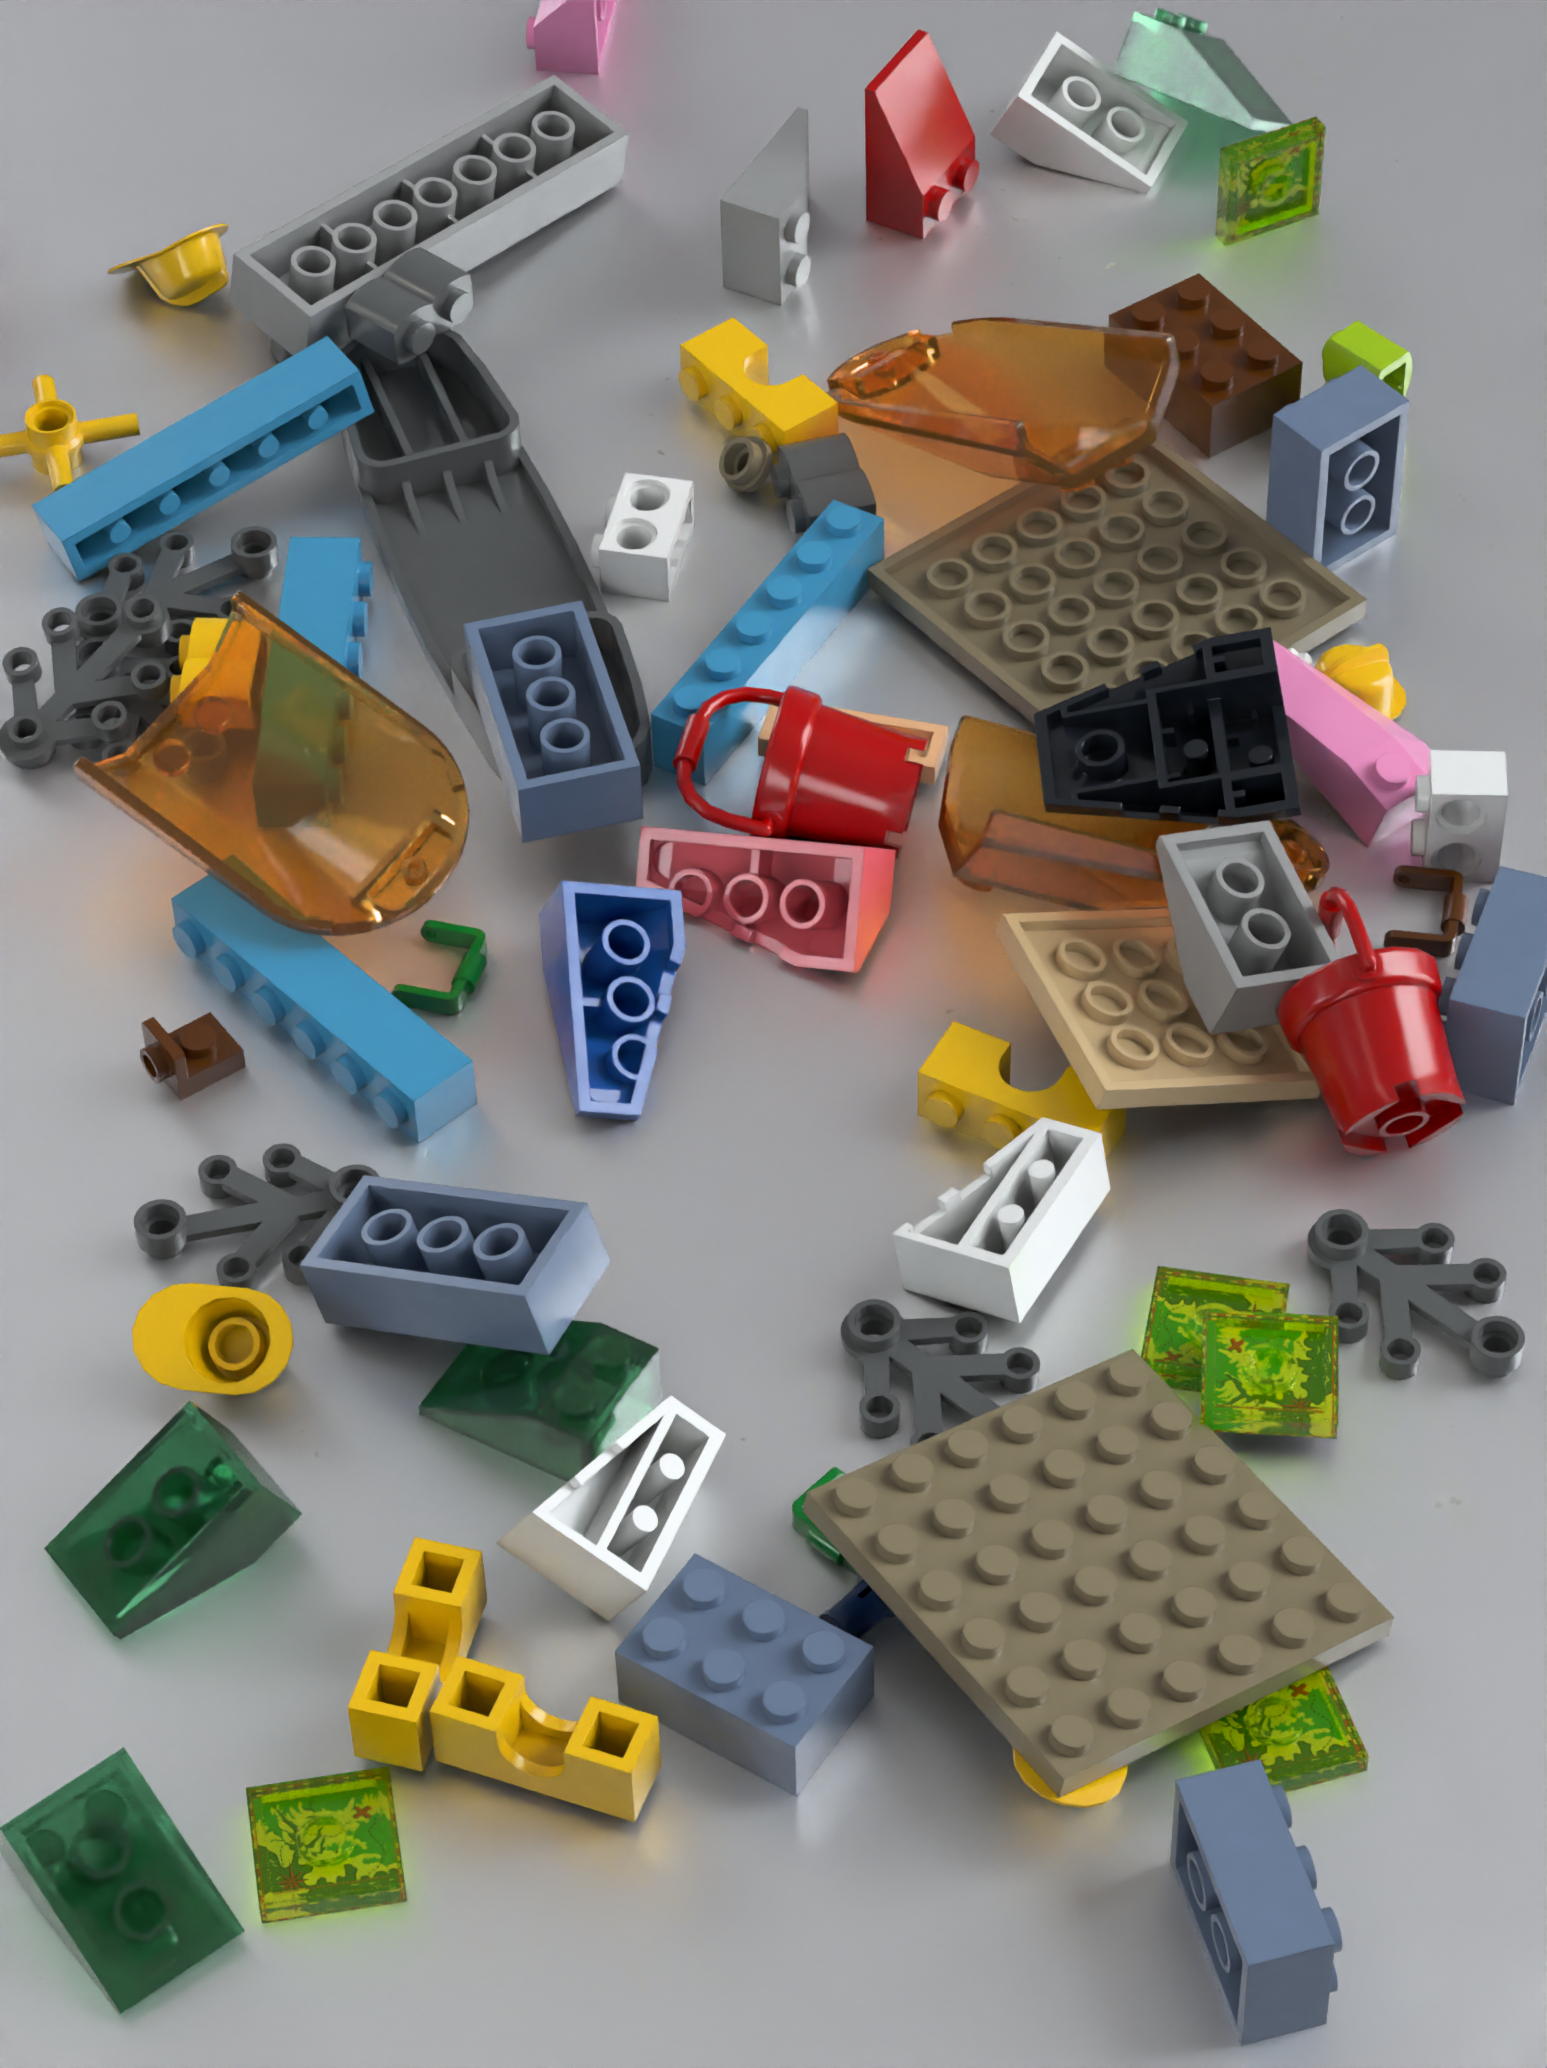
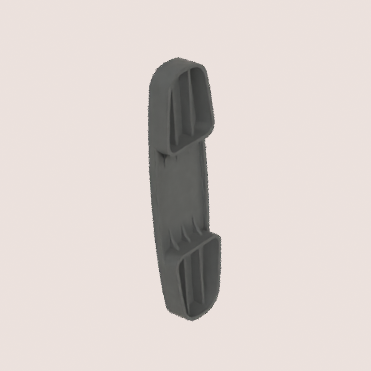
M452 330L436 334L431 346L424 353L402 364L391 361L353 339L341 351L360 371L374 410L370 415L341 431L343 445L357 493L378 553L426 659L489 766L502 781L468 677L464 624L582 600L640 763L641 785L643 787L647 783L653 768L651 723L642 682L622 623L615 616L608 613L576 540L548 487L521 444L518 413L486 365L462 336Z

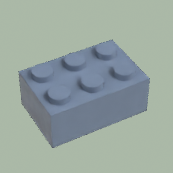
M1362 365L1338 378L1328 381L1323 387L1295 403L1286 405L1273 415L1266 522L1331 572L1395 535L1398 530L1410 400Z
M1500 866L1491 890L1480 888L1471 919V925L1477 926L1474 934L1467 932L1462 934L1454 964V969L1460 970L1457 979L1446 977L1438 1006L1440 1014L1447 1016V1020H1442L1461 1091L1514 1105L1547 1015V877Z
M696 1553L689 1559L615 1651L618 1698L620 1702L633 1709L658 1716L659 1723L796 1797L874 1696V1653L872 1645Z
M1260 1759L1175 1780L1170 1863L1241 2046L1326 2024L1330 1993L1336 1992L1338 1989L1337 1974L1333 1963L1334 1953L1342 1951V1936L1335 1913L1331 1907L1321 1909L1314 1889L1317 1888V1877L1311 1854L1305 1845L1295 1846L1289 1828L1292 1827V1815L1286 1793L1280 1784L1271 1786Z

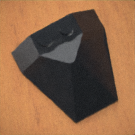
M1271 627L1208 638L1192 645L1194 654L1162 668L1158 661L1139 668L1141 677L1109 691L1104 683L1034 713L1045 811L1050 813L1217 825H1239L1301 815Z

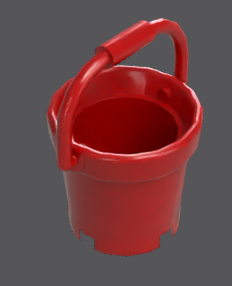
M788 686L784 693L764 688L740 687L719 692L704 701L695 714L688 716L673 759V766L677 770L676 784L685 803L703 819L715 824L748 833L754 837L896 850L895 858L898 859L903 846L887 841L890 831L903 834V831L907 832L924 765L908 761L910 749L927 751L928 739L906 734L823 705L822 699L818 694L797 686ZM742 702L762 703L779 707L766 750L751 818L729 813L710 805L697 793L691 780L692 773L697 768L710 728L709 719L713 713L723 707Z
M1332 887L1321 895L1317 913L1334 946L1335 940L1340 935L1342 919L1344 917L1357 953L1332 961L1304 976L1284 993L1276 1009V1015L1290 1048L1304 1056L1337 1127L1344 1150L1363 1156L1386 1154L1387 1147L1384 1138L1405 1135L1408 1147L1412 1148L1450 1129L1460 1121L1464 1114L1461 1104L1466 1105L1456 1077L1438 1006L1439 997L1442 995L1443 989L1437 963L1432 955L1418 948L1391 946L1373 949L1358 908L1350 894L1340 887Z

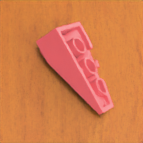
M641 826L635 887L681 890L684 912L694 917H701L731 932V935L747 943H754L779 955L780 959L794 966L858 973L890 913L896 850Z

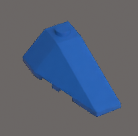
M562 880L540 911L539 924L543 973L575 1117L637 1121L641 1116L658 1053L656 1046L663 1020L668 1015L672 1001L670 994L676 972L681 966L686 949L681 890Z

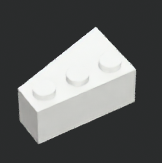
M1044 1117L983 1163L985 1173L961 1191L951 1187L938 1197L939 1208L915 1227L906 1222L892 1233L903 1289L1020 1324L1111 1189L1101 1133Z
M670 1395L498 1540L496 1544L607 1621H610L647 1592L726 1434Z

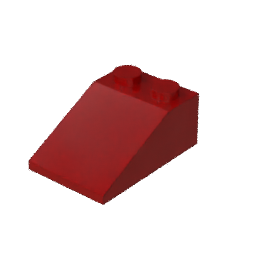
M918 29L865 88L866 220L922 240L938 222H943L948 217L953 204L965 191L969 192L973 188L979 174V162L975 160V135L928 32Z

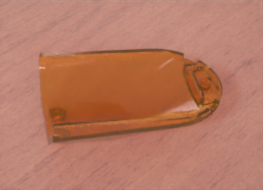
M1007 317L974 318L953 321L951 324L952 333L937 336L921 334L918 329L885 340L861 351L846 360L831 373L827 379L830 391L826 393L838 402V415L840 417L993 478L1060 486L1064 492H1076L1092 486L1095 483L1094 478L1105 471L1131 463L1134 460V454L1155 442L1181 368L1175 337L1170 333Z
M238 590L230 599L232 605L230 617L207 666L124 754L96 763H92L82 756L73 765L78 780L262 914L286 927L316 935L345 936L371 932L398 922L426 904L450 878L463 853L469 828V804L461 771L447 747L427 727L242 591Z
M968 715L960 718L950 745L938 828L953 877H956L962 884L974 890L988 892L995 887L1087 911L1168 907L1155 843L1160 835L1203 830L1207 828L1208 824L1046 812L1043 801L1036 733ZM1278 819L1270 820L1307 894L1314 892L1323 884L1330 867L1326 851L1307 830L1292 819H1285L1283 821Z

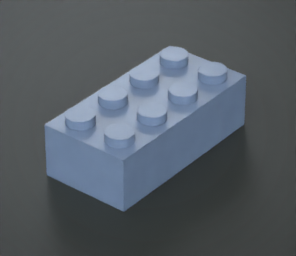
M583 601L465 623L464 635L468 677L522 843L643 819L640 763Z
M363 1175L299 1266L325 1323L550 1355L611 1261L587 1203Z

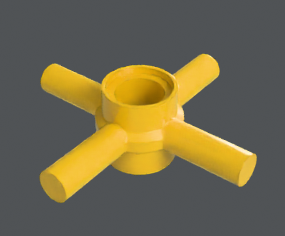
M39 375L32 382L35 404L25 413L26 428L24 431L0 435V458L28 453L31 455L33 467L38 472L50 476L52 492L54 493L74 481L72 471L77 469L83 460L82 447L84 444L140 435L137 413L79 422L74 407L70 403L58 399L54 379L49 375Z

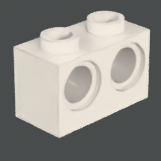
M625 472L618 495L610 494L605 509L604 534L596 533L592 544L591 565L593 568H600L601 593L670 601L695 526L693 481Z
M1430 750L1427 775H1416L1415 812L1423 813V819H1412L1410 830L1411 856H1422V867L1455 870L1462 874L1463 882L1494 883L1500 866L1508 801L1505 751Z

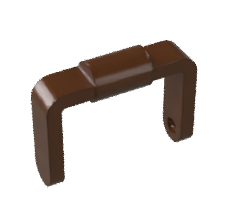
M1407 865L1396 867L1393 881L1397 886L1449 892L1444 898L1440 925L1444 935L1390 930L1384 936V947L1418 948L1435 957L1451 956L1455 951L1457 936L1465 932L1469 899L1466 895L1462 894L1464 881L1462 874L1455 870Z

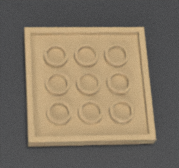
M1169 909L1002 914L994 933L1097 1110L1318 1098L1320 1090L1304 1056L1290 1048L1280 1024L1213 1035L1209 1034L1184 984Z

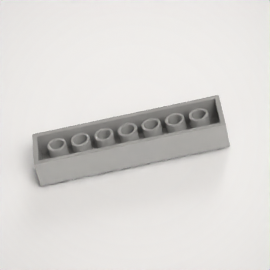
M552 75L233 254L229 303L291 355H295L326 336L338 347L352 339L348 336L344 307L348 300L360 287L370 280L383 277L389 267L404 253L421 247L466 272L621 183L630 133L556 75Z

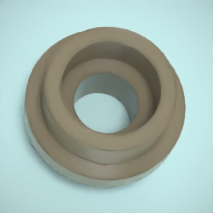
M755 436L738 437L730 441L722 451L719 460V471L728 486L744 494L757 490L770 475L773 462L771 447L766 441Z

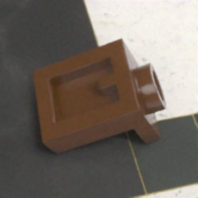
M211 1012L169 1034L154 1017L141 1023L145 1047L140 1049V1058L143 1066L155 1083L164 1081L180 1101L246 1067L244 1050Z

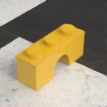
M734 317L680 344L681 371L679 372V382L686 396L693 401H698L716 416L719 423L725 429L734 431L739 437L755 436L766 441L772 450V464L778 463V446L839 434L838 402L804 374L783 384L769 385L768 345Z
M955 1021L952 1022L918 1071V1115L930 1119L939 1126L953 1128L986 1141L1000 1150L1042 1117L1101 1133L1105 1159L1108 1158L1125 1132L1126 1108L1097 1110L1071 1066H1068L1061 1078L1047 1089L1040 1091L1016 1089L1010 1086L1011 1043Z
M415 1537L393 1591L395 1617L387 1653L370 1650L347 1708L355 1757L423 1771L433 1746L429 1711L457 1655L466 1658L487 1604V1592L482 1551Z
M457 1655L429 1711L435 1761L631 1822L636 1821L661 1768L658 1716L591 1696L579 1721L560 1719L548 1714L533 1703L525 1689L524 1675Z

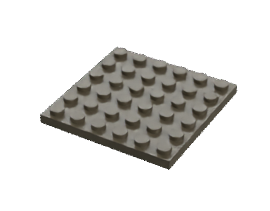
M1133 419L867 569V586L1034 725V713L1104 683L1109 691L1141 677L1139 668L1158 661L1162 668L1194 654L1192 645L1208 638L1271 627L1274 641L1286 649L1294 648L1298 653L1308 652L1366 617L1367 599Z
M1133 1349L806 1492L803 1512L1058 1798L1389 1636L1394 1616Z

